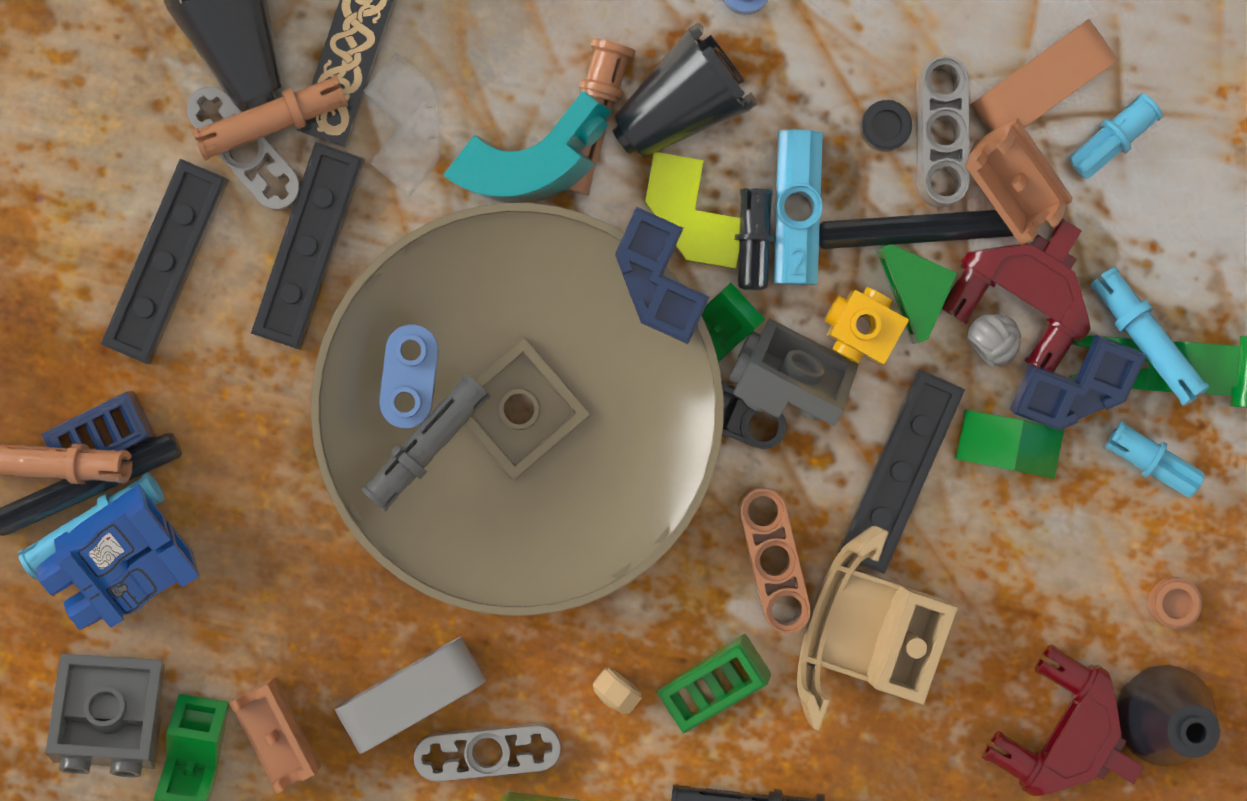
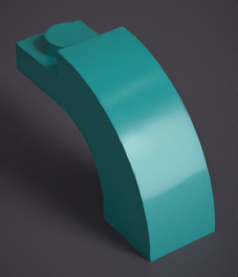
M582 91L552 131L538 144L521 151H502L491 142L474 135L443 176L464 189L502 202L526 203L555 196L576 184L594 167L595 163L581 151L586 145L591 146L602 136L607 127L605 120L612 111L598 99Z

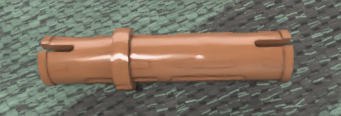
M337 75L296 92L289 88L282 91L283 97L202 128L193 129L194 137L199 142L197 145L204 160L206 161L210 157L294 125L297 129L307 126L306 121L341 107L349 106Z
M0 444V475L67 479L70 484L80 485L85 484V481L88 480L126 483L131 477L133 464L132 461H122L131 458V454L127 450L90 449L85 444H72V448Z

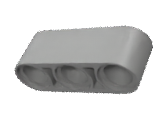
M941 56L936 57L922 69L916 83L917 187L923 201L937 208L950 206L963 198L968 191L970 183V172L965 166L970 155L969 77L967 69L961 61L955 57ZM944 70L952 76L954 81L952 93L940 94L932 88L930 83L932 71ZM944 120L951 124L955 133L954 141L951 145H940L934 141L930 131L933 121ZM935 171H947L953 176L955 190L951 196H940L932 188L931 178Z
M462 636L352 697L334 710L357 751L361 754L466 695L487 680Z

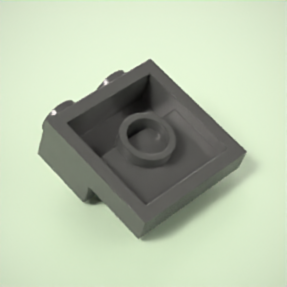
M769 318L761 334L753 331L748 335L728 380L737 384L733 394L743 399L750 408L756 411L768 412L779 418L787 403L796 406L806 417L817 421L823 420L835 426L844 411L859 365Z
M60 654L45 752L53 763H60V771L71 774L90 773L91 765L111 766L110 774L135 778L141 776L142 768L155 769L161 718L158 712L165 668L163 661Z

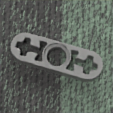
M216 87L198 89L190 96L187 103L188 119L198 129L215 123L209 118L203 122L200 119L205 112L201 104L206 99L212 103H217L220 100L223 102L218 111L224 119L243 112L237 105H234L225 92ZM265 137L256 140L259 147L258 154L249 163L236 162L231 155V150L218 154L261 204L275 211H284L294 206L299 194L301 180ZM270 155L275 162L267 165V169L278 179L288 176L290 180L285 186L289 194L284 199L276 195L268 199L266 193L271 187L259 173H257L253 181L248 177L249 173L259 170L266 163Z
M540 722L435 732L425 736L419 742L414 753V764L419 774L430 781L538 772L547 770L556 763L560 754L561 742L558 733L553 727ZM533 734H541L543 742L552 743L553 748L545 750L544 759L536 760L533 752L523 751L517 752L516 757L519 763H509L511 746L507 735H517L515 746L531 743ZM492 738L501 745L502 757L496 764L486 766L480 764L475 759L473 747L480 739ZM456 740L467 741L464 757L469 768H459L460 758L445 760L441 770L435 769L432 761L424 760L423 755L430 753L432 744H440L442 752L447 753L459 750Z

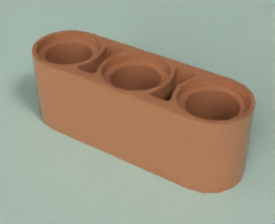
M1088 19L970 105L990 132L1016 118L1020 120L1025 128L1119 59L1092 21Z
M754 487L746 491L741 497L738 504V515L761 610L766 621L773 629L784 634L795 633L808 623L810 603L787 508L782 497L775 491L766 487ZM759 496H767L775 504L774 517L765 524L752 522L748 515L750 503ZM771 546H780L787 553V563L777 573L766 572L760 565L762 553ZM786 595L795 597L799 602V611L795 618L788 622L776 620L772 614L774 602Z

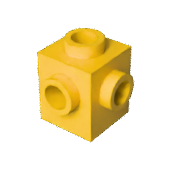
M866 287L863 294L854 290L849 293L847 298L838 295L824 322L831 325L826 336L836 341L832 348L833 351L857 364L864 357L877 365H884L909 319L889 309L893 303L890 298L874 289ZM859 317L865 318L869 324L866 334L860 333L856 327Z

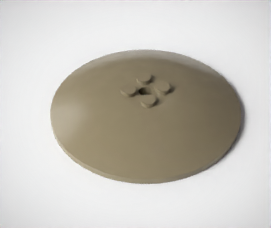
M500 203L477 206L431 221L405 235L382 252L361 273L345 294L332 316L324 335L314 369L311 391V427L314 449L321 476L330 498L344 523L359 543L382 566L403 582L442 602L475 612L524 616L554 613L582 606L607 596L630 583L659 560L689 525L706 494L720 452L724 408L721 372L714 344L702 316L688 345L640 323L615 257L624 232L589 215L557 206L535 203ZM666 267L663 276L680 283L675 275ZM414 324L432 332L439 345V358L431 413L455 389L456 385L466 374L486 390L491 397L475 411L454 437L434 456L433 460L425 467L427 473L421 479L416 477L385 512L361 489L393 456L390 451L397 444L401 447L420 427L418 425L412 428H399L392 425L384 418L379 404L388 338L399 327ZM410 340L403 345L402 354L409 361L416 360L421 354V346L417 341ZM408 392L399 394L396 399L397 408L405 413L411 411L415 406L413 395ZM515 394L528 396L534 405L532 418L523 424L511 422L505 414L506 401Z

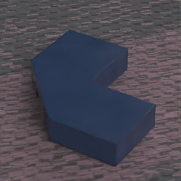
M636 207L615 253L640 323L688 345L710 297L663 276L684 228Z
M1096 334L1076 380L1029 363L1010 410L1013 414L1060 431L1078 423V420L1104 408L1108 410L1126 402L1146 355L1142 351Z

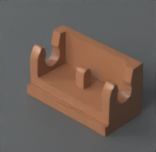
M1016 118L975 140L965 166L1020 245L1033 240L1038 232V227L1047 220L1052 227H1055L1062 220L1066 206L1072 202L1073 197L1020 120Z
M275 677L229 701L276 793L282 792L286 787L298 780L304 781L314 776L320 769L321 765Z

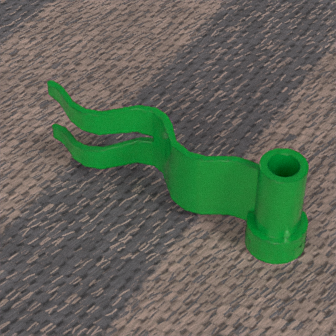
M1086 336L1080 342L1075 339L1072 345L1090 348L1095 336ZM1103 336L1141 351L1133 339ZM1240 336L1239 346L1173 341L1203 381L1210 386L1203 394L1230 396L1231 407L1247 408V336ZM1146 357L1144 362L1149 363V367L1140 369L1132 389L1173 392ZM1078 374L1069 375V378L1076 380Z

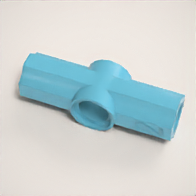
M795 129L778 131L776 200L773 208L775 217L773 284L818 285L819 228L823 209L821 198L823 132ZM800 195L809 201L811 213L807 220L798 222L793 221L787 216L784 204L789 196Z

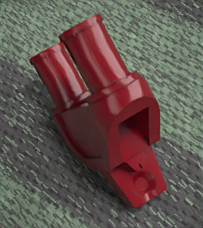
M1062 219L1048 239L1037 234L1031 244H1014L966 252L961 260L963 263L960 266L964 271L949 292L942 310L952 315L960 301L964 298L954 317L967 324L969 317L989 286L995 288L998 284L1048 316L1046 321L1050 324L1024 361L1054 372L1075 339L1080 342L1082 338H1086L1091 330L1076 273L1072 270L1077 258L1069 254L1070 249L1082 230L1067 220Z
M1050 644L1042 655L1059 664V668L1056 669L1039 659L1035 666V672L1071 692V702L1041 751L1033 753L1005 736L1003 732L997 731L990 741L1005 750L1007 754L1004 755L987 745L982 759L990 761L1018 778L1022 790L1031 796H1041L1094 780L1096 777L1104 780L1109 770L1134 784L1144 766L1121 752L1127 741L1121 738L1116 697L1109 672L1099 665L1095 666L1092 664L1086 667L1058 650L1053 644Z

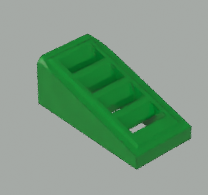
M743 634L657 689L656 693L684 734L768 685L771 672L748 636ZM733 658H738L749 675L748 678H743L734 664ZM718 667H721L733 686L728 691L714 671ZM701 677L716 698L711 702L696 681ZM684 687L699 708L694 713L691 712L678 692Z

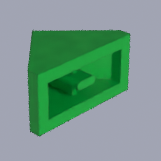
M892 244L876 250L899 312L903 317L909 319L905 327L912 344L928 340L957 273Z
M964 410L955 459L1055 479L1064 430L1059 431L1025 420Z

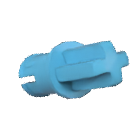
M1141 93L1135 101L1111 121L1105 119L1100 123L1101 130L1070 155L1069 161L1071 166L1084 179L1092 177L1120 152L1128 153L1131 150L1130 143L1157 120L1159 121L1163 118L1162 111L1148 95Z
M1120 421L1116 426L1117 430H1113L1104 446L1106 450H1110L1141 469V476L1145 478L1152 475L1186 497L1196 494L1205 478L1202 471L1166 450L1167 443L1161 442L1157 444L1126 425L1125 422Z

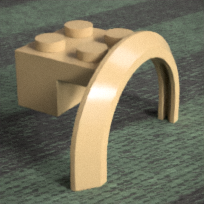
M877 526L869 527L847 543L838 553L823 580L808 620L799 657L797 689L806 720L816 730L820 729L829 703L820 687L821 666L867 681L877 690L924 705L958 609L942 598L856 570L857 566L868 557L875 561L879 560L888 531Z

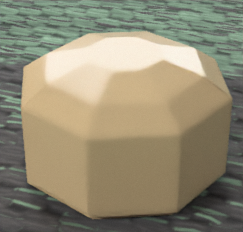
M609 666L608 668L605 667L593 681V689L598 698L609 708L622 714H630L642 699V692Z

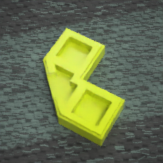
M654 152L645 203L654 215L684 228L676 248L685 261L736 269L740 241H736L734 238L735 234L740 232V218L695 210L704 160Z

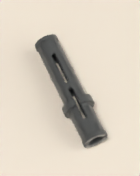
M466 374L456 385L455 389L435 408L414 434L401 447L397 444L390 451L393 456L361 490L386 512L416 477L421 479L427 473L425 467L433 460L434 456L454 437L491 395Z

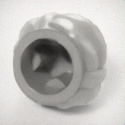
M988 314L977 318L970 325L966 340L979 357L994 368L995 366L1006 365L1016 357L1020 348L1021 333L1012 318L1001 314Z

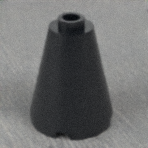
M163 0L172 18L234 105L245 103L249 110L276 99L273 91L281 88L282 82L267 0H181V4L179 0Z
M697 22L686 31L615 114L614 118L618 126L612 131L627 153L632 154L637 150L639 154L645 157L747 113L758 105L752 92L743 98L745 93L739 84L745 80L712 35H709L704 40L700 38L703 35L704 29L700 23Z
M1172 665L1151 666L1141 671L1140 674L1135 676L1129 683L1127 682L1120 690L1117 699L1121 738L1127 741L1125 743L1127 748L1143 761L1159 766L1179 765L1207 755L1217 745L1220 737V726L1215 701L1206 684L1192 672Z

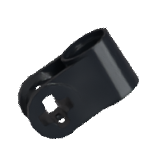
M722 382L724 397L722 437L726 439L730 437L759 449L773 448L779 444L784 438L787 428L784 415L781 414L779 418L774 416L777 420L778 429L772 439L764 442L756 440L750 434L748 426L752 416L759 411L750 408L743 399L733 394L736 387Z

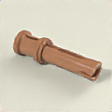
M592 38L591 47L594 49L587 78L580 81V93L585 91L612 111L613 104H618L619 100L623 98L624 92L620 89L627 62L629 59H634L636 50L611 41ZM609 115V116L607 117V119L605 120V121L607 122V124H608V120H609L610 115ZM606 129L591 146L586 145L581 152L591 159L595 165L581 180L568 188V191L589 196L592 177Z

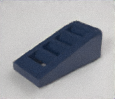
M127 391L41 434L47 447L64 448L59 438L67 434L72 444H84L77 429L85 426L96 450L109 451L128 450L156 437L135 391ZM119 409L131 432V435L125 438L112 414ZM100 418H103L114 441L109 446H106L95 422Z

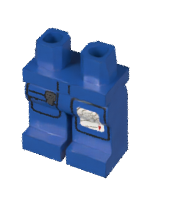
M140 484L87 518L70 533L66 531L55 538L56 553L49 556L36 567L38 580L50 595H56L73 583L80 590L64 601L66 613L79 630L101 619H104L112 628L124 620L123 615L137 611L150 598L178 582L183 587L200 577L192 550L170 522H166L163 513Z

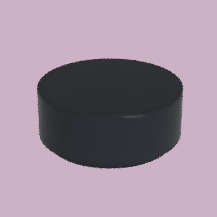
M881 100L872 104L865 111L860 122L862 138L868 146L880 152H890L898 149L908 140L912 131V118L909 111L901 103L893 100Z

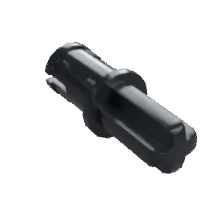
M744 188L740 189V232L735 234L734 240L740 241L738 285L739 288L744 290L760 291L768 286L770 242L775 241V236L770 235L773 190L751 188L750 190Z

